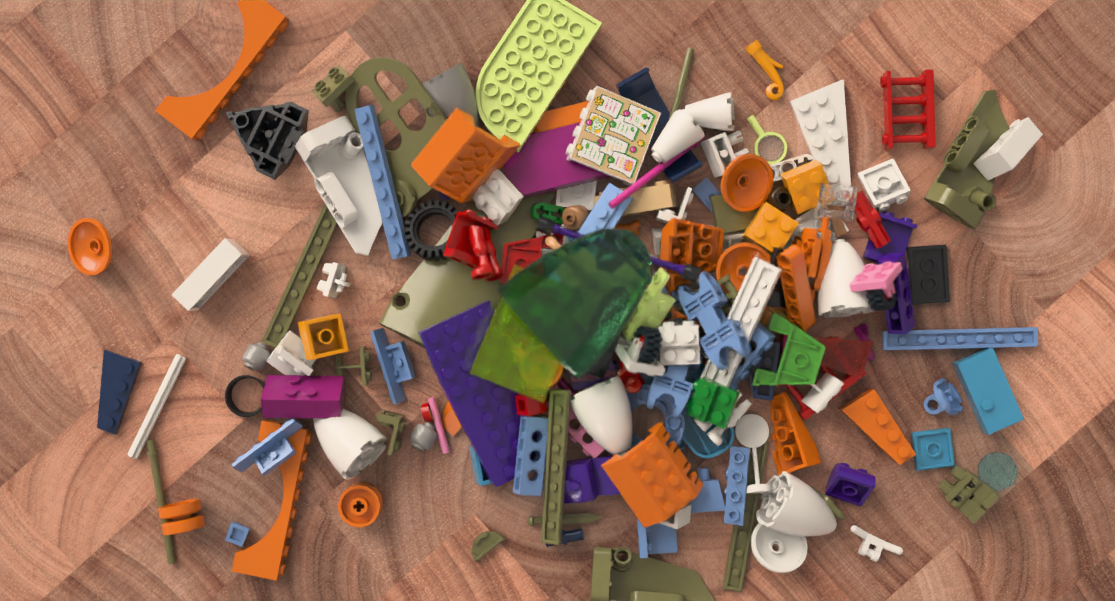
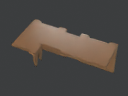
M837 202L824 207L832 221L831 227L834 230L835 237L838 238L847 234L842 218H840L838 213L843 211L840 203Z

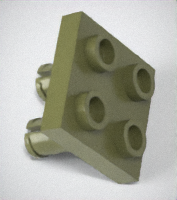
M338 65L330 69L328 75L315 84L312 92L326 108L331 105L336 112H340L342 110L337 104L344 109L346 103L338 96L343 91L346 93V89L354 82V79Z

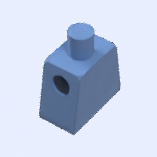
M698 468V477L704 485L698 496L688 503L691 504V513L725 511L718 479L710 478L709 468Z

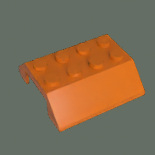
M662 422L650 428L648 432L651 435L623 456L616 454L601 465L644 528L666 521L695 499L704 485L701 479L697 477L696 472H691L687 475L691 465L687 462L680 448L676 447V442L671 441L666 444L670 433L666 431L667 429Z

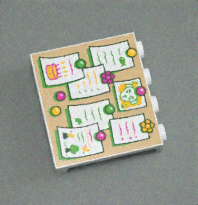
M596 86L588 92L586 97L588 104L586 108L583 107L579 118L582 120L580 125L574 129L572 136L575 138L573 144L570 143L566 150L568 155L566 161L573 160L619 179L627 186H631L636 181L661 113Z

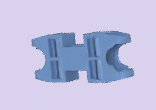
M703 271L699 274L698 292L695 294L686 285H682L678 288V296L689 321H700L706 333L704 337L699 339L706 355L718 369L723 371L729 366L727 355L731 347L742 357L750 353V347L739 321L727 320L720 307L728 302L720 285L712 275Z
M700 364L669 365L666 374L664 373L663 376L655 375L648 393L647 408L652 410L653 406L659 401H668L673 408V418L678 419L687 404L693 387V383L684 381L687 371L689 369L697 372Z

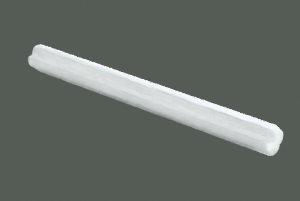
M180 354L175 355L128 452L129 457L133 459L139 458L186 361L184 356Z

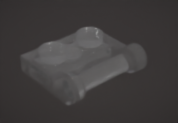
M821 183L818 204L814 211L815 218L823 219L828 217L852 221L858 187ZM827 204L846 206V209L844 211L826 210Z

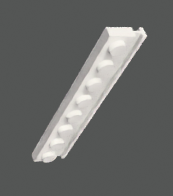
M754 257L727 317V320L739 321L748 343L782 269L758 257ZM731 347L727 355L729 366L723 371L718 369L708 359L700 378L707 377L729 387L742 356Z

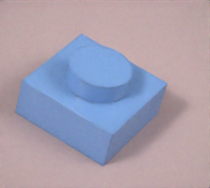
M233 521L225 541L243 547L251 528Z

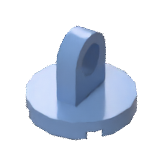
M944 378L935 381L933 384L934 394L928 396L924 401L925 410L934 415L944 410L950 415L959 414L963 410V406L959 404L962 402V399L957 389L950 382L946 383ZM931 400L937 401L938 409L931 407Z

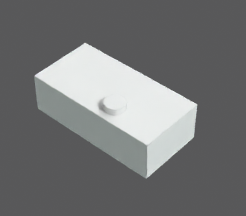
M224 238L176 289L172 296L188 311H198L243 264L250 254L234 239Z

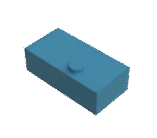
M984 348L952 362L982 433L990 435L1024 420L993 348Z

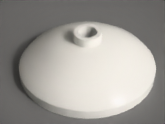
M760 523L757 524L751 535V548L755 558L763 567L772 572L788 573L794 571L806 558L808 548L805 536L775 531Z

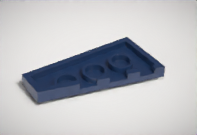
M104 350L97 422L98 429L112 434L118 433L142 362L109 350Z

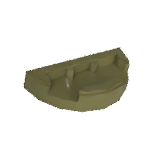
M485 531L479 534L472 545L474 561H478L506 538L496 531Z

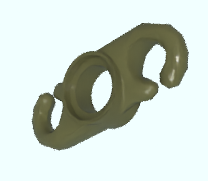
M810 486L824 499L835 516L842 520L846 518L833 501L816 488Z

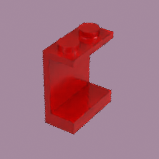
M466 209L465 212H457L443 256L476 269L479 267V258L473 252L469 228L471 225L488 227L489 230H496L498 225L493 224L491 219L487 217L480 218L476 216V212Z

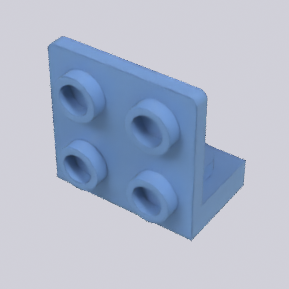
M637 518L640 558H648V554L677 552L676 529L660 523L644 528Z

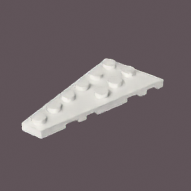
M843 79L789 102L811 156L823 166L834 199L831 203L839 202L840 205L847 203V199L852 196Z

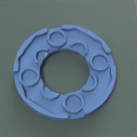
M642 384L641 390L635 394H631L626 390L632 413L639 405L647 404L648 393L652 384ZM659 401L654 406L659 408L665 417L666 431L670 433L666 444L675 441L676 447H679L686 430L684 410L678 419L673 418L672 405L668 401ZM634 432L632 445L628 448V451L643 441Z

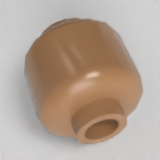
M569 206L562 213V222L569 230H580L590 213L585 206Z

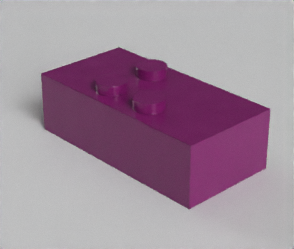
M267 375L261 397L263 418L341 417L346 396L344 376Z

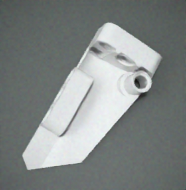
M342 116L302 135L295 148L314 177V184L318 193L355 253L368 256L382 224V218L363 150L361 135L355 132L356 130L348 117Z

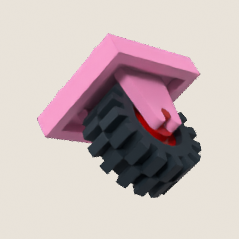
M885 262L881 265H865L863 272L856 275L849 284L851 291L865 290L868 294L866 295V299H869L867 301L868 305L874 311L893 309V306L896 304L894 300H897L895 296L897 290L894 289L896 285L893 284V281L902 271L901 263Z

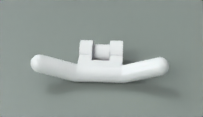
M856 525L851 526V531L864 539L858 554L862 556L867 555L870 557V560L877 562L882 549L898 555L903 553L901 547L886 542ZM870 543L875 545L874 550L869 548Z

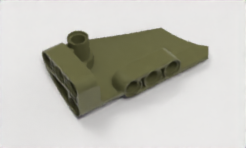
M594 547L590 601H715L697 571L650 557L640 558L639 554L631 552L626 547ZM623 553L628 559L622 562L618 560L617 555Z

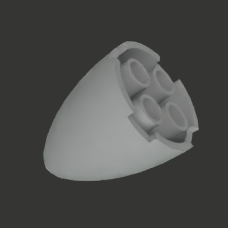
M462 63L422 83L436 105L441 108V112L446 119L458 108L473 116L475 126L479 127L474 88ZM417 99L418 103L420 104V106H421V107L423 108V110L425 111L424 107L422 106V104L420 103V101ZM429 108V109H428L429 114H430L431 116L435 117L434 115L431 114L430 108Z

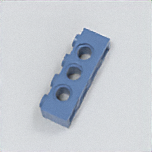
M758 321L749 341L750 353L744 357V365L739 363L729 385L731 389H738L739 386L737 384L748 377L750 374L749 369L752 366H756L762 359V353L768 351L774 344L772 341L776 336L760 321ZM752 341H755L757 345L756 350H753L751 347Z
M521 415L513 492L518 495L541 496L544 490L543 474L546 467L545 455L548 434V418ZM537 431V439L533 441L532 435ZM535 451L536 456L531 460L530 454ZM533 470V477L528 479L529 472Z

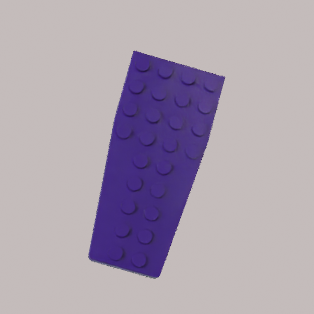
M487 300L418 333L438 381L492 485L499 487L513 480L515 476L521 415L517 414L515 395L523 394L524 392L509 346L491 302ZM536 432L532 435L533 441L537 439ZM535 451L530 454L531 460L536 456Z

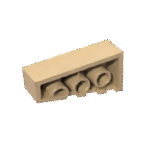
M666 181L655 182V186L651 187L645 184L631 195L633 200L623 216L641 214L646 211H659L668 207L678 208L676 185L667 184ZM626 187V188H620V190L624 191V190H626L628 187ZM599 192V196L594 197L595 204L603 192Z

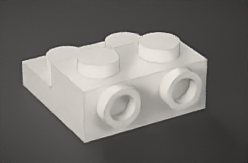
M894 159L858 173V178L866 192L872 208L879 209L880 212L887 210L890 204L895 202L897 204L906 202L908 200L907 197L910 196V188Z
M497 169L493 171L486 184L479 187L472 199L476 202V208L484 211L493 224L501 225L507 222L524 196Z
M682 321L683 325H675V322H663V326H659L660 338H662V342H660L662 345L660 348L662 365L700 364L699 324H694V321Z

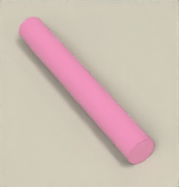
M431 397L428 398V403L442 453L445 454L450 452L436 399Z

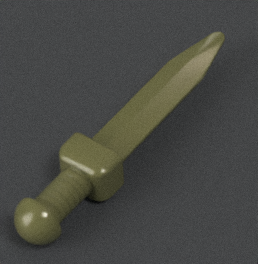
M589 513L563 514V524L588 523L601 519L600 515ZM531 515L528 517L527 522L532 527L535 524H542V516L533 517Z

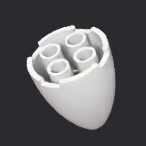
M845 239L833 241L829 263L821 282V288L817 291L818 315L823 316L824 314V318L849 317L860 314L861 311L863 314L874 312L870 305H868L867 301L869 299H866L868 294L865 290L852 292L849 286L855 276L863 272L865 264L857 251L849 242H845Z
M619 376L590 387L570 398V407L578 421L601 447L613 455L618 454L622 456L628 452V448L632 445L633 437L632 412L625 386Z
M346 409L342 410L341 417L313 418L314 428L323 451L334 468L345 480L357 477L360 474L359 470H363L368 465L371 466L387 446L384 443L387 438L376 427Z
M782 471V474L779 476H772L767 484L771 485L772 492L761 493L760 499L763 500L760 510L756 511L757 520L761 525L775 531L796 536H821L829 534L836 529L837 522L832 510L824 499L805 482L786 471Z

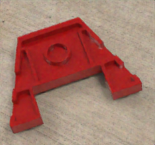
M552 234L556 237L557 242L563 246L564 235ZM549 235L505 243L501 266L503 277L500 278V283L556 308L558 289L538 287L541 250H553L545 242L546 237Z

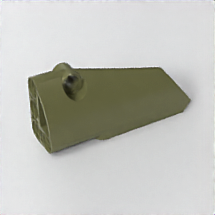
M995 89L984 91L945 154L943 159L945 164L924 197L925 201L944 214L974 230L985 215L983 212L985 210L990 211L995 207L996 197L991 194L995 178L987 180L973 163L1003 133L1010 129L1000 108Z

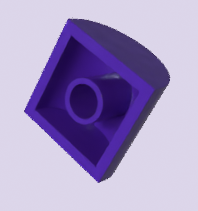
M837 463L829 476L825 495L861 507L874 490L876 477L868 474L864 469L856 470L850 468L847 463Z

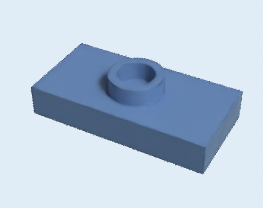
M706 177L692 191L713 214L710 197L722 194Z

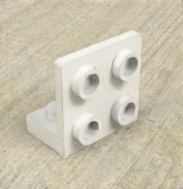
M688 187L685 190L676 216L674 211L664 208V210L657 212L655 220L665 224L671 218L685 220L687 212L684 211L685 207L691 204L694 195L691 193L692 188Z

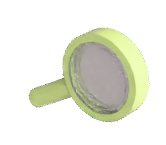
M754 115L748 117V122L758 136L754 144V154L764 158L769 165L780 162L787 153L785 139L776 132L765 133Z

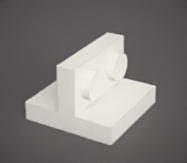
M289 330L266 361L285 375L306 374L310 376L313 372L312 365L316 359L306 360L301 337Z

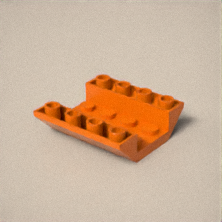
M456 108L412 162L411 166L430 187L463 203L473 200L472 198L479 187L486 184L493 171L500 170L520 147V143L506 135L501 139L496 138L475 126L473 116Z

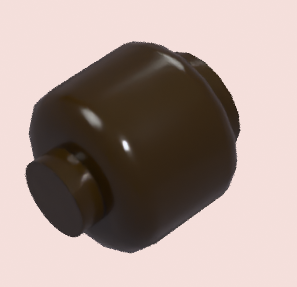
M786 187L772 189L765 201L781 212L787 211L793 204L791 195Z

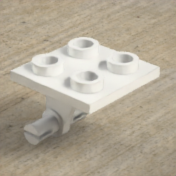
M826 372L816 385L809 384L813 388L801 401L819 413L827 406L828 401L839 393L844 383Z

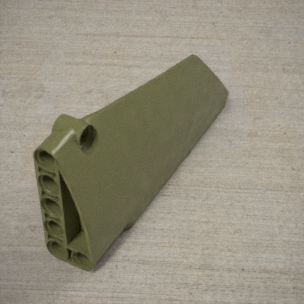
M557 191L522 199L507 222L498 225L496 230H490L496 249V259L500 267L502 266L505 243L532 239L536 232L538 220L533 219L530 214L533 204H550ZM474 200L470 201L462 211L465 212L466 209L472 210L477 213L476 216L488 218L484 211L476 208ZM536 209V212H538L539 215L546 213V211ZM452 225L435 246H439L448 240ZM425 258L398 293L394 294L379 324L425 348L418 333L419 331L487 300L491 302L494 310L506 286L500 283V279L489 282L485 281V278L472 280L471 272L474 269L449 258L446 260L439 258L437 262L434 259L428 261ZM401 297L406 303L404 306L399 307L395 304V299Z

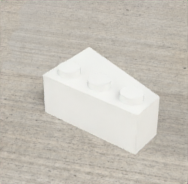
M1029 117L1021 121L1017 119L1010 125V129L1003 133L973 164L987 180L993 179L1012 170L1043 134Z

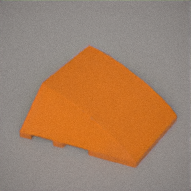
M671 218L661 231L660 259L677 265L685 266L688 263L700 267V273L703 271L709 273L716 269L718 259L723 252L724 229ZM663 267L670 275L666 283L669 292L676 290L675 287L683 283L688 284L690 282L681 278L682 275L677 274L676 271L674 272V270L671 271Z

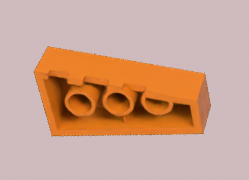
M867 389L838 408L895 463L901 465L916 455L875 389Z

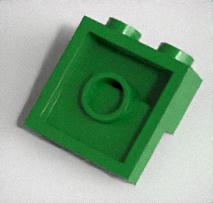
M707 377L696 380L692 388L695 391L693 398H690L686 404L688 409L687 415L702 422L707 421L722 429H727L740 392Z

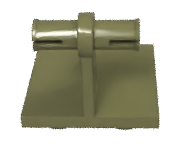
M366 346L360 347L361 364L343 365V354H339V357L338 354H335L334 370H336V376H344V369L361 368L362 386H367L372 380V371L368 369L367 362L371 361L370 350H366Z

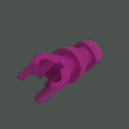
M859 324V326L854 327V332L860 339L859 344L863 347L865 360L873 361L875 354L870 346L871 340L868 339V327L866 324Z

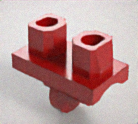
M622 361L619 362L621 370L617 371L623 381L626 390L631 394L639 392L642 384H645L640 372L632 373L628 371Z

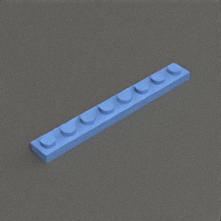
M368 105L354 109L391 258L393 260L410 256L411 251L405 238V227L374 105Z
M1038 327L910 330L907 334H888V331H882V350L1038 347Z

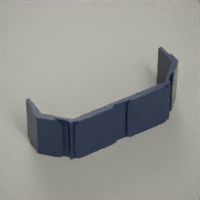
M646 67L619 82L616 87L621 96L661 113L648 146L651 150L668 123L670 112L655 88L649 74V67ZM690 149L664 169L663 172L669 181L674 183L701 168L703 162H699Z

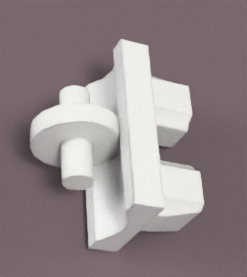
M335 262L325 263L323 273L329 274L327 281L320 280L317 289L323 292L324 296L337 299L338 293H342L344 286L350 287L351 284L345 282L348 275L345 274L347 266Z

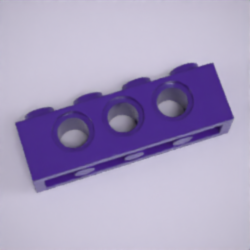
M887 253L878 260V265L885 262H900L902 266V271L893 281V284L896 285L894 289L897 290V294H895L897 300H894L896 304L893 306V309L885 310L888 334H907L916 325L906 253Z

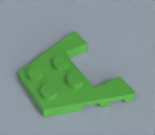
M773 312L769 330L788 335L778 371L773 372L757 367L752 385L814 384L826 346L777 312Z

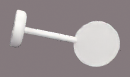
M744 415L735 426V435L741 445L752 448L755 484L747 486L746 494L772 492L770 484H760L756 449L763 445L769 437L768 424L759 415Z

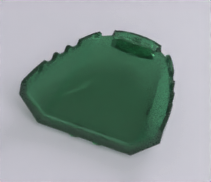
M605 228L581 236L545 254L514 275L497 291L513 312L559 363L579 380L608 350L631 318L649 285L652 260L647 247L636 235L624 229Z

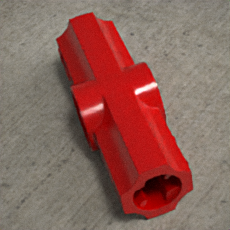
M859 191L850 196L847 200L857 216V223L867 233L875 249L888 244L891 239L881 224L882 219L877 210L872 208L865 193Z

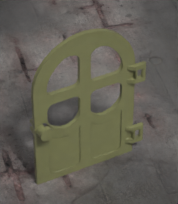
M377 57L367 60L352 73L351 77L354 79V82L346 89V107L349 118L355 127V132L360 134L354 109L359 108L358 93L360 88L364 85L368 86L382 106V111L377 115L379 127L390 119L402 137V142L398 149H385L392 179H402L410 183L416 192L418 201L433 188L422 179L412 168L411 164L447 119L419 78L407 65L389 57ZM381 70L398 74L408 85V89L394 101L388 98L377 82L376 77ZM413 98L418 99L426 111V122L420 131L410 129L400 115V109ZM429 108H430L431 114L434 115L435 117H433V116H431V115L429 114V111H428Z

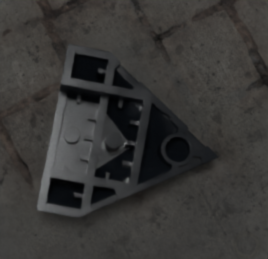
M286 102L280 105H268L243 109V111L225 112L233 124L234 130L247 154L250 155L257 172L276 180L291 165L297 152L295 145L300 137L307 132L309 110L293 102Z

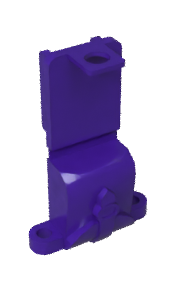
M613 456L567 461L564 504L592 501L598 495L620 494L601 466Z

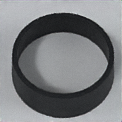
M250 375L238 376L228 384L225 390L226 405L237 416H254L262 410V407L254 412L239 410L233 403L232 390L237 382L245 378L257 380L263 389L265 385L256 377Z

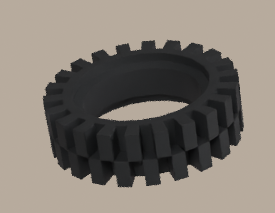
M435 199L433 203L432 200H428L426 205L422 202L420 203L421 208L415 207L413 209L415 213H409L408 215L410 220L405 222L407 228H404L405 238L408 245L419 257L426 258L428 261L434 259L435 262L439 261V258L446 260L447 257L443 256L448 240L439 246H427L419 238V229L423 221L433 215L447 217L453 226L458 210L446 201L442 203L440 200Z

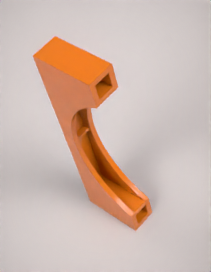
M240 0L237 3L243 17L244 43L240 57L230 74L220 84L199 95L189 97L166 96L155 110L191 139L197 141L198 138L201 139L206 134L208 125L213 124L217 120L218 112L229 104L231 95L240 90L241 82L252 74L254 65L263 60L264 52L267 48H271L277 40V35L286 30L289 19L265 0Z
M268 419L262 420L258 440L262 442L270 433L281 428L284 423ZM302 427L288 438L296 454L279 465L284 491L282 507L275 524L263 539L235 552L232 572L276 581L284 575L286 564H283L284 557H287L289 553L287 542L293 533L291 522L292 519H295L297 508H294L295 502L299 500L301 490L298 489L299 482H302L304 478L302 467L308 458L306 447L307 444H310L312 433H309L310 428Z

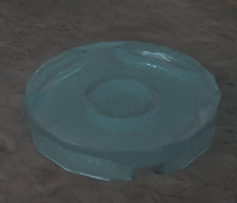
M991 452L981 459L978 464L977 473L982 481H985L995 490H1003L1014 483L1018 469L1011 456L1003 452Z

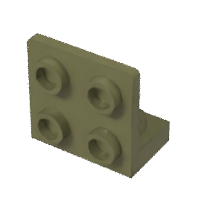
M381 410L377 413L376 421H379L380 425L386 427L395 425L388 451V456H392L400 450L402 439L399 437L400 433L402 434V431L404 432L407 420H404L405 415Z

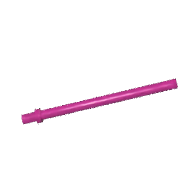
M705 136L669 161L659 163L608 203L611 209L617 207L690 149L696 148Z

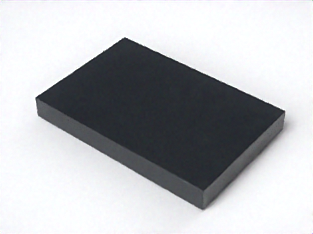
M946 245L907 247L912 304L950 302Z

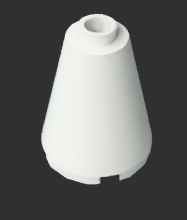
M725 93L685 106V109H682V111L694 119L692 122L695 126L699 125L705 128L734 131L735 125H732V120H735L733 98L729 99L732 97V93Z
M680 109L673 113L651 149L653 152L651 154L652 157L659 163L661 161L664 163L669 161L705 136L701 127L693 124L692 121L694 119Z

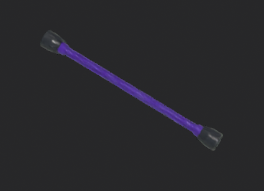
M540 216L536 231L551 236L553 233L566 237L569 236V238L581 240V242L590 243V245L600 246V248L602 247L612 252H619L621 255L631 256V258L633 257L647 263L650 262L652 265L662 266V268L664 267L671 271L674 270L677 274L682 275L681 278L695 283L700 273V267L688 263L684 266L668 261L665 262V260L653 258V256L641 254V252H634V250L622 248V246L610 244V242H603V240L591 238V236L589 237L579 232H572V230L570 231L555 224L554 220Z

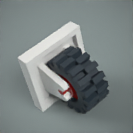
M640 326L636 329L637 332L633 334L634 338H632L631 346L617 344L615 352L628 371L632 373L642 372L649 376H663L665 368L657 359V354L661 352L659 348L662 347L660 344L662 342V338H660L661 333L658 329Z

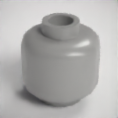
M261 342L249 344L242 357L245 363L244 366L256 372L263 370L267 365L266 360L271 354L267 350L268 346Z
M428 422L417 424L409 436L411 445L421 452L430 450L438 438L437 433L434 431L435 427Z

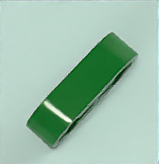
M536 203L531 207L530 214L535 220L539 221L540 216L554 220L555 224L563 223L562 213L565 209L561 206ZM536 209L546 211V214L539 215V213L536 212ZM551 212H558V214H561V217L552 216Z

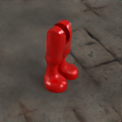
M471 225L469 228L470 242L474 254L479 258V267L471 272L472 280L485 278V281L489 282L502 278V268L496 259V249L489 228Z

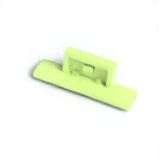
M659 268L658 272L654 274L652 282L643 292L641 300L634 307L632 315L624 325L622 334L628 341L632 340L634 332H637L636 329L640 326L658 329L675 302L674 297L662 292L663 287L670 278V275L663 268Z

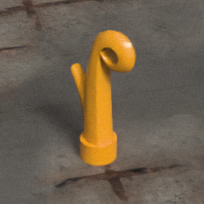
M755 40L745 50L749 56L751 55L773 82L766 89L767 97L771 100H779L784 93V85L775 67L783 69V65L777 63L765 53L759 41ZM773 88L777 89V93H776V94H773V92H772V89H773Z

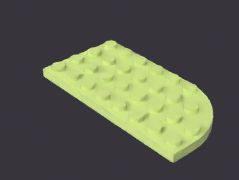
M527 0L485 62L477 80L476 101L478 112L486 128L493 136L501 139L506 135L519 142L520 147L516 150L519 153L602 27V22L565 0Z

